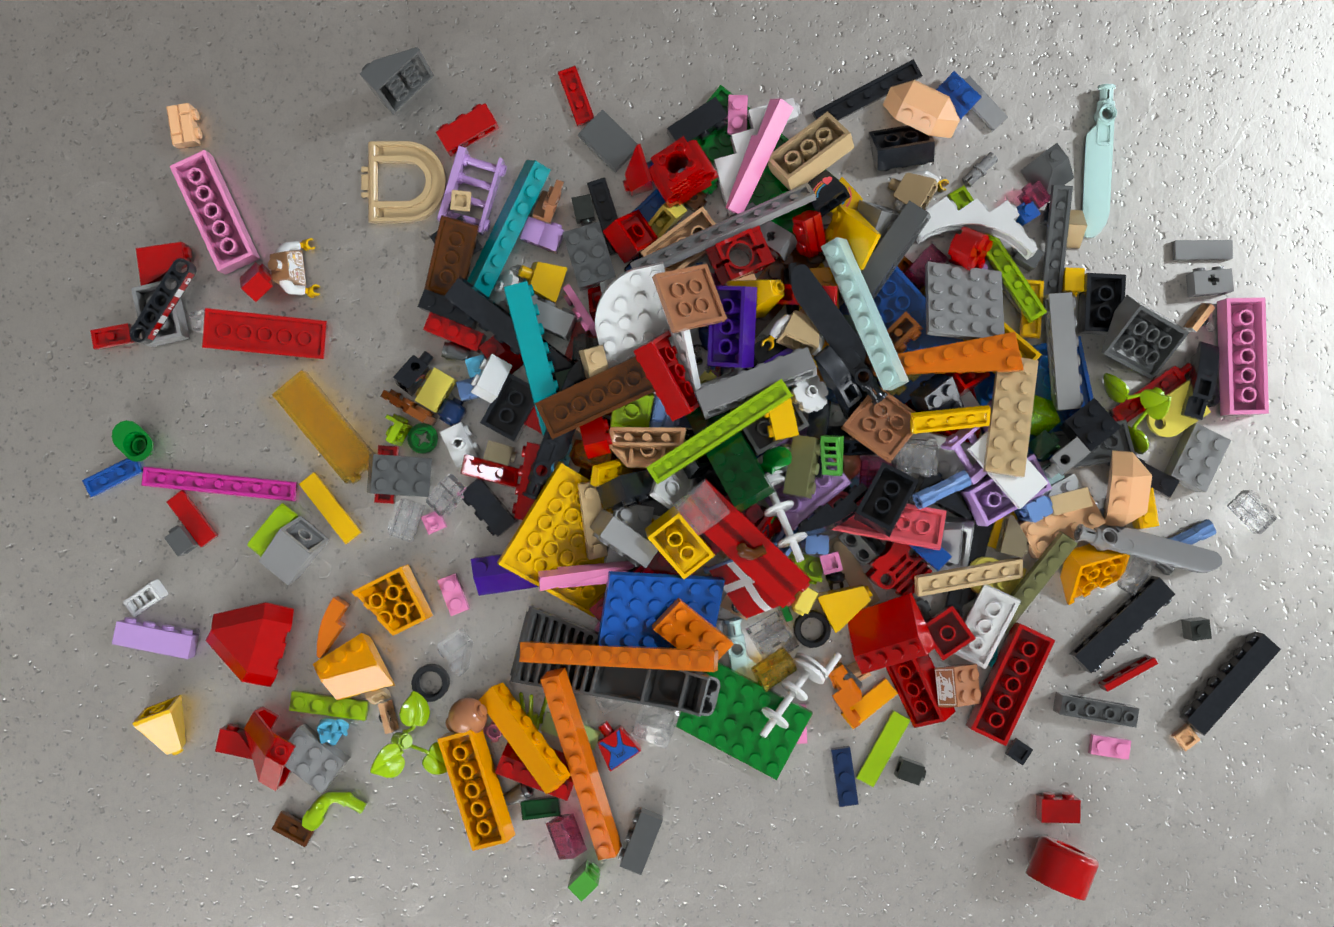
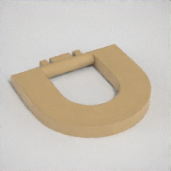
M410 141L368 142V167H361L362 173H368L361 174V190L368 191L361 192L362 198H368V222L413 223L431 216L440 207L447 187L445 169L434 152L424 145ZM378 164H413L423 170L426 180L423 192L417 198L410 201H378Z

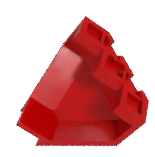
M265 602L213 614L211 630L205 641L241 682L271 687L277 677L279 659H282L286 647L287 632H290L292 627L294 609Z
M262 706L252 713L244 730L258 781L277 791L286 783L292 772L285 765L296 745L272 732V728L279 715Z

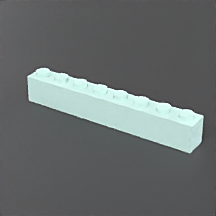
M837 237L821 246V249L882 389L893 390L909 382V379L847 239Z

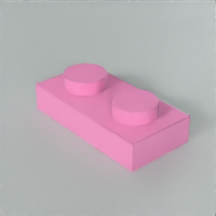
M728 95L727 135L747 130L748 95Z
M457 573L437 580L451 616L470 609Z
M1091 734L1088 753L1129 760L1131 740Z

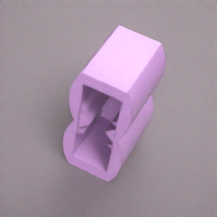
M528 216L520 239L557 254L563 239L562 232L565 231L557 223L551 222L550 225Z

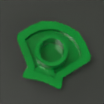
M781 446L766 450L763 453V463L761 464L763 471L772 475L775 471L789 465L792 461L791 452Z

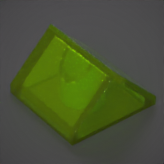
M1034 395L1030 435L1043 438L1061 420L1051 400Z

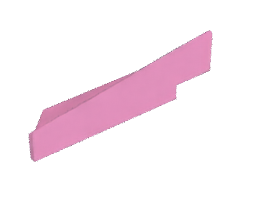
M630 561L565 566L557 567V570L538 571L539 589L544 591L556 587L567 588L607 584L609 571L628 572L629 569L634 567V564Z

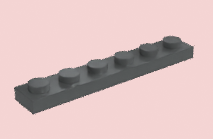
M1051 185L1041 280L1044 281L1043 297L1048 294L1062 293L1073 186Z

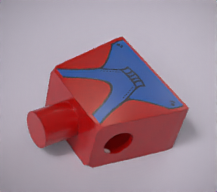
M605 721L598 726L603 736L598 739L597 743L610 772L641 752V746L621 725L612 729L609 722Z

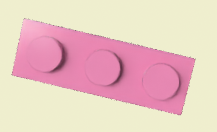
M569 284L563 287L567 294L563 296L569 306H574L572 311L577 319L580 317L583 319L580 323L585 331L590 330L593 336L597 335L594 321Z

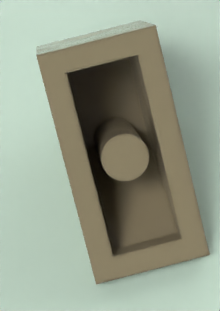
M488 440L483 459L511 466V462L515 463L517 452H515V447Z
M1007 514L1004 516L995 551L1023 558L1028 551V539L1013 515Z

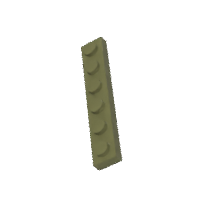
M1060 531L1010 594L1021 602L1005 634L1008 633L1078 543L1074 539Z

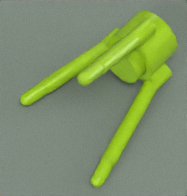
M520 692V705L526 713L523 693ZM530 694L529 712L526 714L531 718L535 727L539 729V724L543 723L547 700L545 697L538 716L537 712H533V694Z

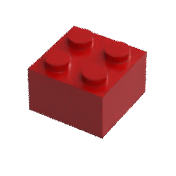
M952 604L925 622L936 644L934 649L942 660H945L976 639Z

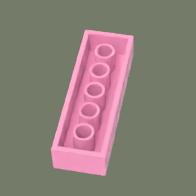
M203 150L171 165V171L217 270L226 275L259 260L260 257L214 157L206 150Z
M1265 297L1226 298L1217 301L1220 416L1269 414Z

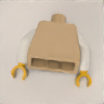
M925 170L906 173L902 181L892 178L888 188L895 191L893 197L898 211L909 200L926 210L936 191L940 193L946 191L941 183L948 185L949 181L947 179L940 181L939 177Z
M800 308L799 311L794 310L791 315L787 314L777 320L769 332V338L761 342V347L768 341L770 342V348L767 351L771 350L774 347V339L776 338L777 343L792 350L808 347L813 358L822 350L825 339L805 311Z

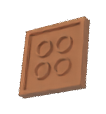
M707 264L657 273L652 277L672 333L721 323L727 320Z
M888 392V395L875 405L871 403L872 399L867 395L841 429L885 461L891 463L913 435L910 432L911 413L916 412Z

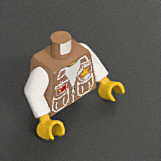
M313 238L302 240L301 243L299 241L282 243L276 249V253L269 256L268 268L271 270L272 280L279 284L288 294H307L310 298L320 295V293L313 291L320 288L317 284L305 288L306 279L301 248L305 251L315 249V247L308 246V241H313Z

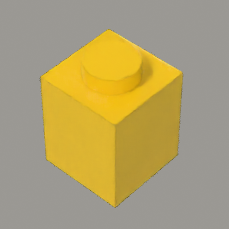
M1064 268L1062 293L1072 292L1073 297H1076L1077 294L1084 291L1085 268Z

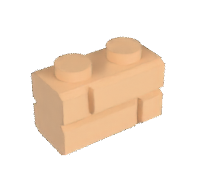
M189 103L167 106L172 145L178 149L200 146L202 132L197 126V120H199L197 109Z

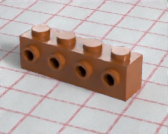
M907 312L887 330L897 354L903 353L907 349L906 345L911 340L915 341L922 334L920 331L923 328ZM866 352L865 364L870 368L872 373L877 378L876 372ZM860 372L858 378L860 380L867 379L868 372Z

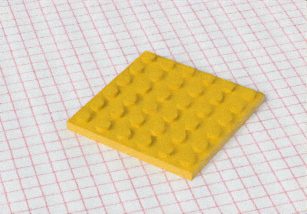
M559 462L497 561L498 565L539 587L538 571L557 570V567L604 563L605 557L591 560L587 558L577 483L590 480ZM612 508L606 509V511L613 515L614 511ZM606 584L567 588L556 587L545 591L595 618L589 610V604L606 591Z

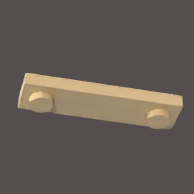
M591 481L577 483L586 552L589 560L608 556L607 546L593 536L594 531L589 528L602 511L601 500L597 491L599 486L591 485Z
M839 535L829 540V552L838 551L843 567L841 572L845 574V580L850 587L857 585L869 587L873 596L870 597L871 600L862 609L867 608L880 601L857 559L838 538Z

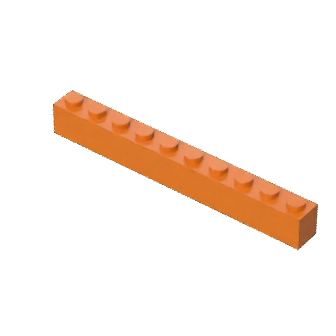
M525 641L520 642L519 662L715 672L718 671V650L600 646L598 644Z
M566 668L547 671L540 681L598 860L614 858L618 855L622 844Z

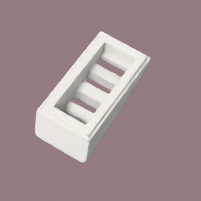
M157 579L148 583L123 601L132 616L136 617L165 598L168 592L160 580ZM133 600L136 601V603L138 604V606L140 607V609L137 608V606L135 605V603L133 602Z

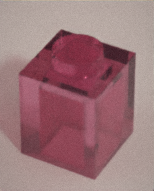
M1040 181L1033 185L1031 182L1021 189L1023 193L1017 197L1021 203L1026 205L1033 201L1038 209L1050 201V194Z

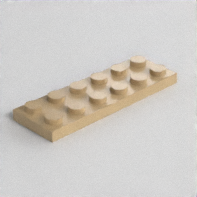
M1021 358L1023 371L995 372L983 472L1025 477L1039 360Z

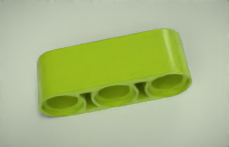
M281 503L250 539L247 546L262 557L279 529L296 519L298 515L284 503Z

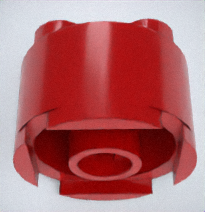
M963 227L961 228L963 230L962 233H956L950 244L948 254L951 255V259L948 260L951 264L962 266L969 271L972 268L982 269L985 264L986 254L992 248L993 241L989 240V236L984 233Z

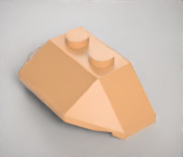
M916 80L891 86L883 103V106L896 120L929 136L951 138L960 121L949 96Z
M610 427L609 433L613 444L609 445V447L627 468L647 469L646 467L685 442L686 428Z
M1112 450L1104 510V520L1106 523L1103 525L1124 527L1147 513L1152 474L1133 452Z

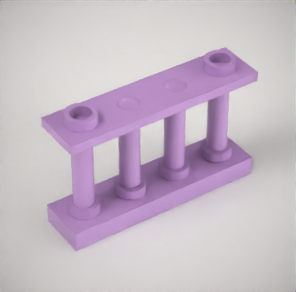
M458 146L437 220L440 222L441 215L455 219L462 215L466 222L479 225L478 233L484 236L485 231L488 232L490 228V213L501 176H505L507 166L502 158H499L497 165L471 158L466 148ZM471 165L495 172L492 183L465 176V173H463L465 166ZM463 183L489 190L486 201L471 197L470 205L484 209L481 220L450 210L452 190H458L459 185Z
M992 400L987 404V405L990 406V408H991ZM984 426L982 428L986 432L989 426ZM980 427L960 429L955 434L948 436L941 445L942 449L955 451L965 471L969 474L972 485H975L982 479L987 472H983V468L978 462L974 465L971 464L960 444L967 438L973 444L977 440L974 432Z

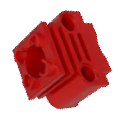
M684 136L650 158L653 162V165L649 168L652 181L669 208L677 203L679 206L695 194L712 185L711 181L719 177L696 140L687 142ZM686 168V169L683 170L682 172L678 173V171H679L680 169Z
M760 226L747 229L705 250L720 286L727 284L728 281L756 274L775 262L760 230ZM736 249L742 250L748 255L749 263L746 266H736L731 262L729 253Z
M887 541L885 544L886 548L879 557L868 563L871 568L865 575L873 584L882 589H892L899 596L908 593L913 595L915 593L914 576L931 573L932 570L926 567V563L921 562L923 558L915 550L911 556L909 555L911 547L908 544ZM885 574L886 580L881 583V577Z

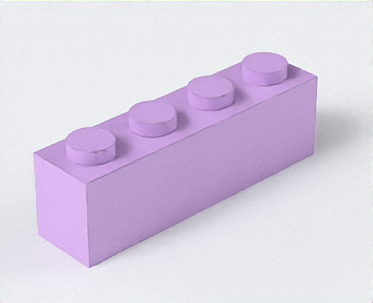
M125 617L124 620L116 621L112 640L114 645L184 659L195 657L199 634L193 633L191 629L182 628L181 630H176L172 625L156 626V623L152 621L136 622L137 619L132 617Z

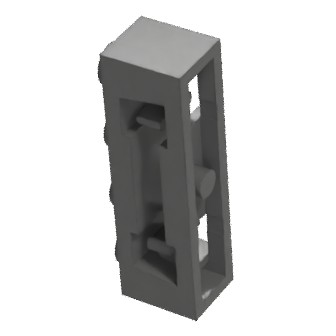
M1056 692L1053 711L1060 715L1137 727L1139 708L1133 705Z

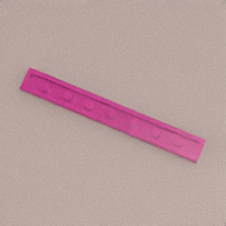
M143 467L141 486L296 501L298 482Z

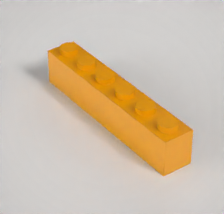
M503 682L491 686L478 701L486 707L490 718L545 794L558 789L571 776L566 766L560 761L555 751L544 739V736L532 723L531 718L521 708L520 703L510 693L509 688Z

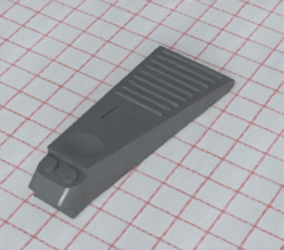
M529 606L528 612L526 611L510 673V682L542 687L540 679L547 671L565 667L573 693L677 710L699 717L701 715L709 716L714 712L720 690V681L700 671L519 662L520 642L597 644L599 634L595 630Z

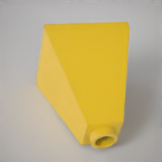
M755 279L727 282V286L757 287L756 318L765 317L784 296V284L781 280Z
M863 585L817 592L819 593L817 600L835 633L840 631L873 596L869 587H864Z
M181 695L144 708L132 723L137 730L165 754L172 753V755H177L184 750L186 738Z

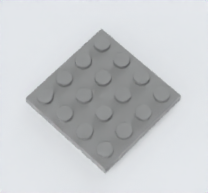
M927 262L925 264L927 335L973 340L1005 334L1002 271L972 268L969 271L958 265Z

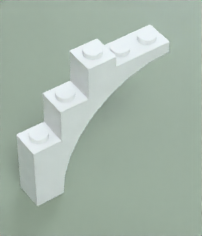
M946 196L926 210L931 218L916 238V242L919 244L932 236L968 227L1005 241L1014 247L1026 260L1031 258L1038 250L1035 241L1025 234L1021 224L1016 223V219L1019 216L1018 210L1008 200L989 213L986 205L977 198L958 211L955 202L949 200Z

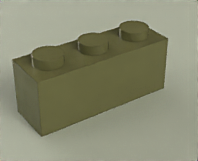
M798 435L793 437L790 451L792 461L787 467L783 493L788 496L812 499V495L816 491L815 475H818L820 468L818 458L821 455V440L815 437Z

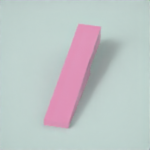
M781 98L770 99L758 134L751 136L726 208L736 215L745 211L793 110V107Z

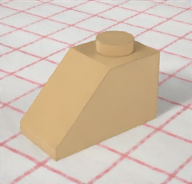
M603 345L579 350L586 379L608 369Z

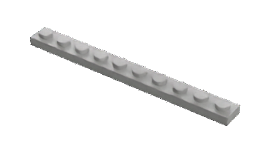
M808 183L803 184L633 261L630 265L633 269L663 262L664 268L700 253L718 242L816 200V195Z

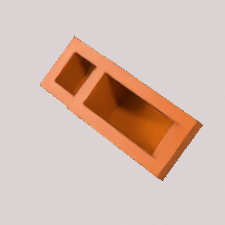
M339 596L333 597L320 625L317 640V657L319 659L326 656L346 626L341 621V618L351 604Z

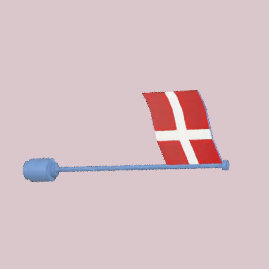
M728 559L710 567H703L705 575L710 572L713 577L724 578L725 592L736 609L744 617L750 618L780 606L733 560Z

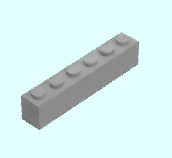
M1072 292L1048 294L1043 299L1044 308L1047 311L1045 314L1052 411L1081 409L1083 404V395L1080 393L1082 377L1078 370V366H1080V356L1077 355L1079 339L1075 333L1077 318L1074 316L1076 301Z
M808 347L798 348L791 354L774 358L771 362L760 363L753 369L738 372L733 377L722 378L710 386H702L695 391V394L706 420L739 407L780 379L789 387L817 376V367Z

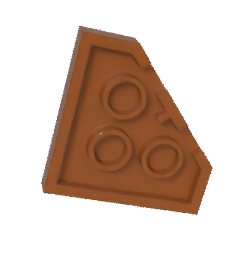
M393 389L390 392L383 390L380 397L389 400L391 404L403 409V412L429 425H435L437 418L433 417L434 413L418 406L416 402L405 397L401 399V394Z

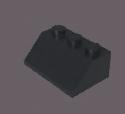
M906 125L869 132L873 162L877 171H888L894 168H906L912 165H925L934 162L935 141L933 137L911 126Z

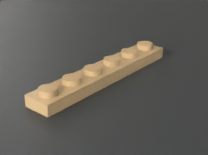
M1017 557L915 575V595L920 597L1023 578V559Z

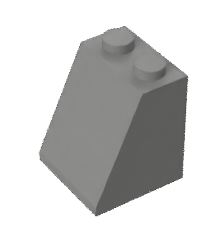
M862 200L858 202V211L881 234L880 238H884L888 232V225L899 216L898 212L886 206Z
M299 516L279 529L259 562L279 577L281 581L290 585L302 575L329 542V539L303 517Z

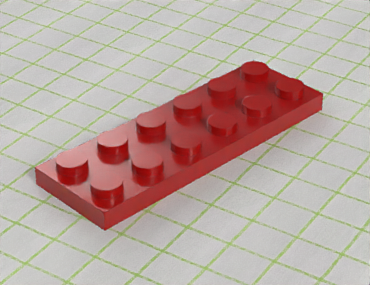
M205 308L202 348L324 359L327 321Z

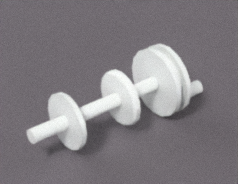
M777 470L772 475L767 473L766 476L775 492L769 495L773 506L764 511V515L766 517L778 516L786 537L777 543V547L785 548L790 546L796 561L801 562L804 560L798 542L804 540L808 535L805 532L793 533L785 512L793 507L794 502L792 500L780 502L776 493L777 489L784 486L786 473L783 470Z
M797 652L791 663L801 675L794 684L788 680H782L781 685L788 693L776 711L768 707L762 708L761 711L769 720L759 734L766 738L775 724L787 729L789 724L782 717V714L794 697L801 701L808 699L807 694L801 690L805 681L810 679L818 684H823L842 656L835 652L824 668L808 655Z

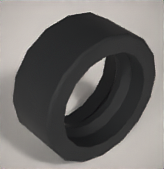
M810 610L809 614L799 615L793 625L797 640L809 648H817L824 645L831 634V625L828 619L822 613ZM808 618H816L823 625V633L816 640H808L801 633V625Z
M427 664L419 668L413 675L411 681L412 690L422 695L427 702L437 701L449 689V675L440 665ZM426 672H435L442 679L441 689L435 694L425 693L420 687V678Z

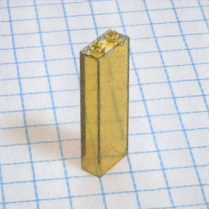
M301 370L272 394L345 484H355L362 478L361 474L366 470L368 471L369 454L375 453L306 371Z

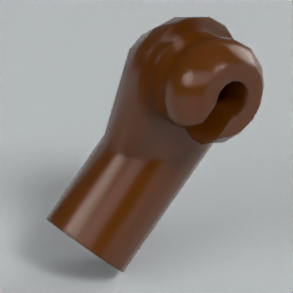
M740 543L736 547L737 554L748 560H754L767 554L763 544L754 549L747 547L745 543Z

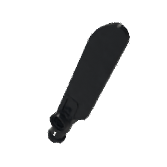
M805 264L795 266L791 274V286L797 302L829 346L842 360L862 391H866L872 399L871 403L873 405L879 403L888 394L883 392L877 383V378L865 364L866 350L861 339L811 270ZM862 371L868 372V378L865 380L858 379V374Z
M581 359L574 363L569 370L561 391L586 379ZM546 428L535 460L530 467L527 488L522 495L534 500L537 499L542 485H545L547 478L551 474L552 464L566 456L576 429L552 439ZM539 465H544L545 472L542 475H537L536 468Z
M975 521L968 566L975 559L985 557L993 523L989 526H978ZM970 587L948 591L943 609L952 604L962 618L963 606L972 601L976 593Z

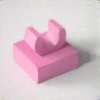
M440 509L421 517L428 535L447 527Z
M838 551L819 556L824 575L843 570Z

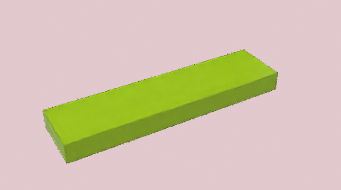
M892 710L856 775L857 779L874 787L911 721L910 719Z

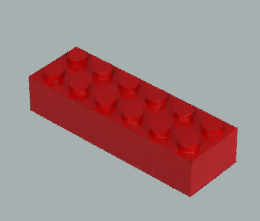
M1016 622L1010 629L997 656L996 663L993 665L982 688L981 703L975 704L966 726L1006 746L1055 640Z

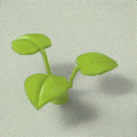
M1105 373L1103 376L1105 391L1113 401L1123 403L1126 399L1140 397L1141 404L1146 409L1132 427L1128 426L1134 451L1143 455L1149 448V441L1146 435L1137 429V425L1147 414L1156 420L1164 418L1170 407L1171 396L1165 395L1158 387L1152 390L1145 389L1141 393L1129 395V388L1124 381L1112 374Z
M412 691L402 704L399 712L401 722L405 726L411 727L403 729L402 733L396 732L393 734L391 743L384 746L374 759L370 773L386 778L398 776L405 765V760L401 756L404 753L402 749L413 748L427 754L422 760V765L427 772L435 775L447 772L438 742L433 743L428 751L413 745L412 737L408 734L416 726H424L429 719L430 709L428 703L419 693Z

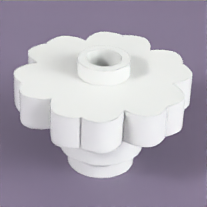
M505 270L502 275H499L489 298L502 308L508 304L503 287L518 283L519 278L516 277V273Z
M818 375L792 385L793 389L790 391L793 395L792 402L798 404L801 411L806 413L819 411L827 404L825 396L828 395L826 384L820 382Z

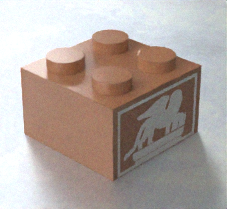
M961 664L935 668L938 707H962L981 703L977 664Z

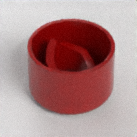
M1044 835L1039 837L1025 873L1055 891L1085 901L1099 867V862L1092 855L1073 845Z

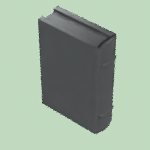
M603 109L578 134V137L615 173L632 157L636 145H638Z

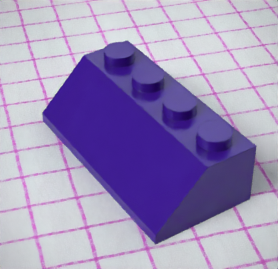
M715 286L727 320L709 325L707 366L754 367L757 287Z
M502 554L471 559L473 579L479 596L538 587L498 565L497 561Z

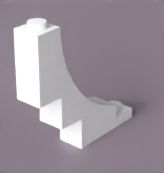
M794 98L784 100L793 107L786 125L797 122L798 115H800L799 104L795 103ZM768 105L748 110L747 116L751 129L731 135L730 140L734 154L714 159V168L719 176L718 182L725 207L751 136L758 134ZM726 208L728 218L736 215Z

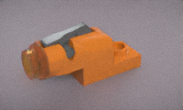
M838 661L829 674L834 689L838 690L832 697L855 729L861 725L859 723L861 717L855 709L851 711L850 707L862 700V692L860 690L862 682L842 662Z

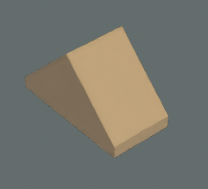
M1082 210L1070 211L1067 248L1079 249L1087 228Z

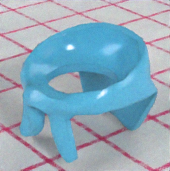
M321 719L317 726L320 743L327 742L332 746L336 745L342 734L344 736L348 735L349 723L342 719Z

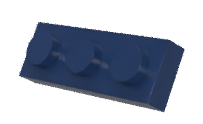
M850 746L830 748L839 807L859 805Z

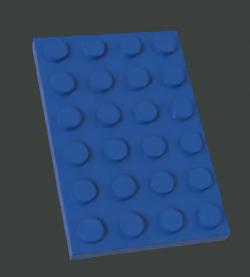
M609 571L597 644L600 646L676 648L654 631L652 625L679 598L716 627L725 583L724 578L689 575L686 579H683L680 575Z

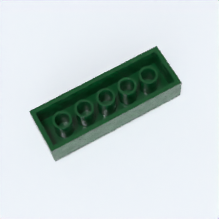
M699 405L693 412L685 416L696 435L731 411H726L705 420ZM739 431L706 453L731 502L740 512L775 492L742 431Z

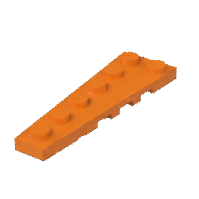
M1015 332L898 354L906 374L985 373L991 371L1020 372L1024 370Z

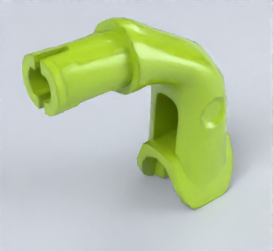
M351 792L324 793L306 811L302 819V826L310 831L316 830L325 820L324 815L332 803H338L343 807L347 806L359 814L363 812L367 803L354 797Z

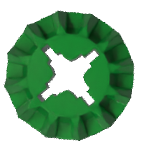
M426 423L414 425L409 430L407 436L410 448L420 454L431 452L437 446L439 439L437 431ZM427 432L426 438L430 443L422 442L420 444L421 439L416 434L424 435Z

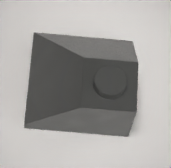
M1058 143L1054 144L1020 171L1042 201L1051 195V185H1065L1074 178L1069 158Z

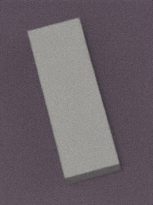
M969 75L965 81L982 96L971 109L993 132L1008 116Z
M1232 240L1173 241V260L1233 259Z

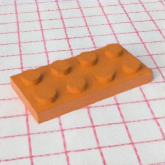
M679 598L652 625L654 631L676 648L718 650V660L734 645L731 639Z

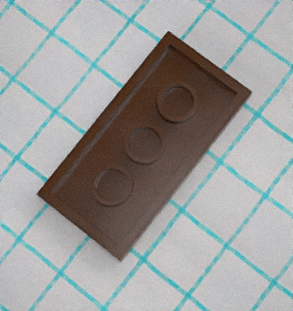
M441 215L424 289L445 296L459 276L467 280L479 225Z

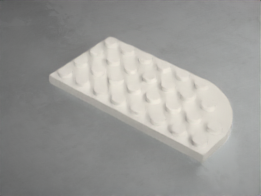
M663 262L633 268L614 279L602 294L595 313V330L599 346L603 345L608 369L636 356L633 352L635 349L667 330L670 331L669 323L652 279L655 274L665 272ZM671 336V337H669V340H670L671 345L673 346V341H672V336Z

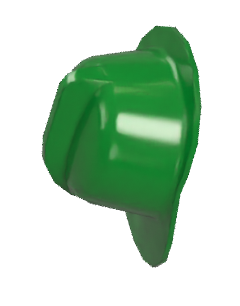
M126 420L115 425L112 430V441L128 459L139 462L153 454V440L138 424Z

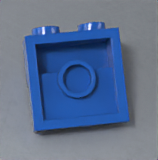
M955 71L936 89L950 97L960 120L982 97Z

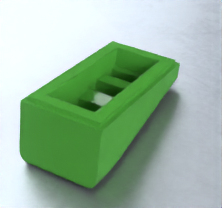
M821 436L822 475L843 476L844 436ZM828 443H836V446H828ZM828 450L836 451V454H828ZM828 458H836L837 462H829ZM828 466H837V470H830Z

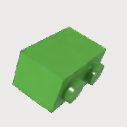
M586 860L570 876L568 889L581 902L599 884L600 869L598 866Z

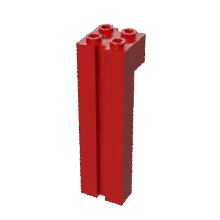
M707 479L678 507L688 519L782 608L785 606L789 607L796 600L794 596L798 591L804 592L809 587L811 579L808 574L781 551L742 512L737 510ZM740 543H745L747 547L754 549L763 544L767 554L754 560H748L737 554L736 547Z

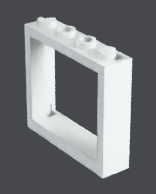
M690 330L677 333L671 332L673 346H676L678 351L675 354L680 365L683 364L686 371L685 381L690 382L694 394L700 387L717 383L718 380L726 378L737 368L729 367V373L700 384Z

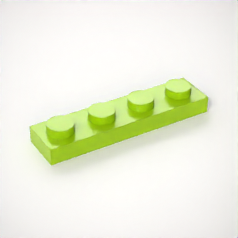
M293 690L291 692L289 711L365 721L367 720L369 701L355 698L336 700L333 695Z

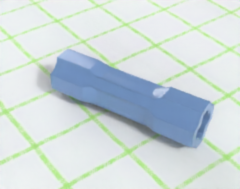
M965 470L960 471L931 487L913 494V501L918 509L925 508L954 492L970 486L972 481Z
M1206 519L1167 539L1192 545L1215 535L1216 529L1213 523Z

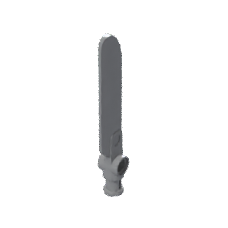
M1079 524L1074 533L1076 541L1090 542L1099 551L1108 549L1191 572L1207 573L1222 565V557L1215 551L1130 528H1124L1117 533L1112 528H1105L1104 530L1099 528L1091 529L1083 524Z

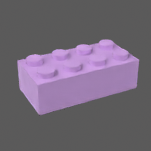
M1027 454V459L1048 482L1031 499L1033 500L1052 489L1036 456L1034 454ZM989 475L979 480L975 485L960 491L978 526H989L1018 509Z

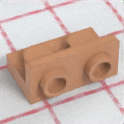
M556 180L554 187L550 186L548 192L544 190L541 192L532 215L533 218L551 223L561 197L563 181Z

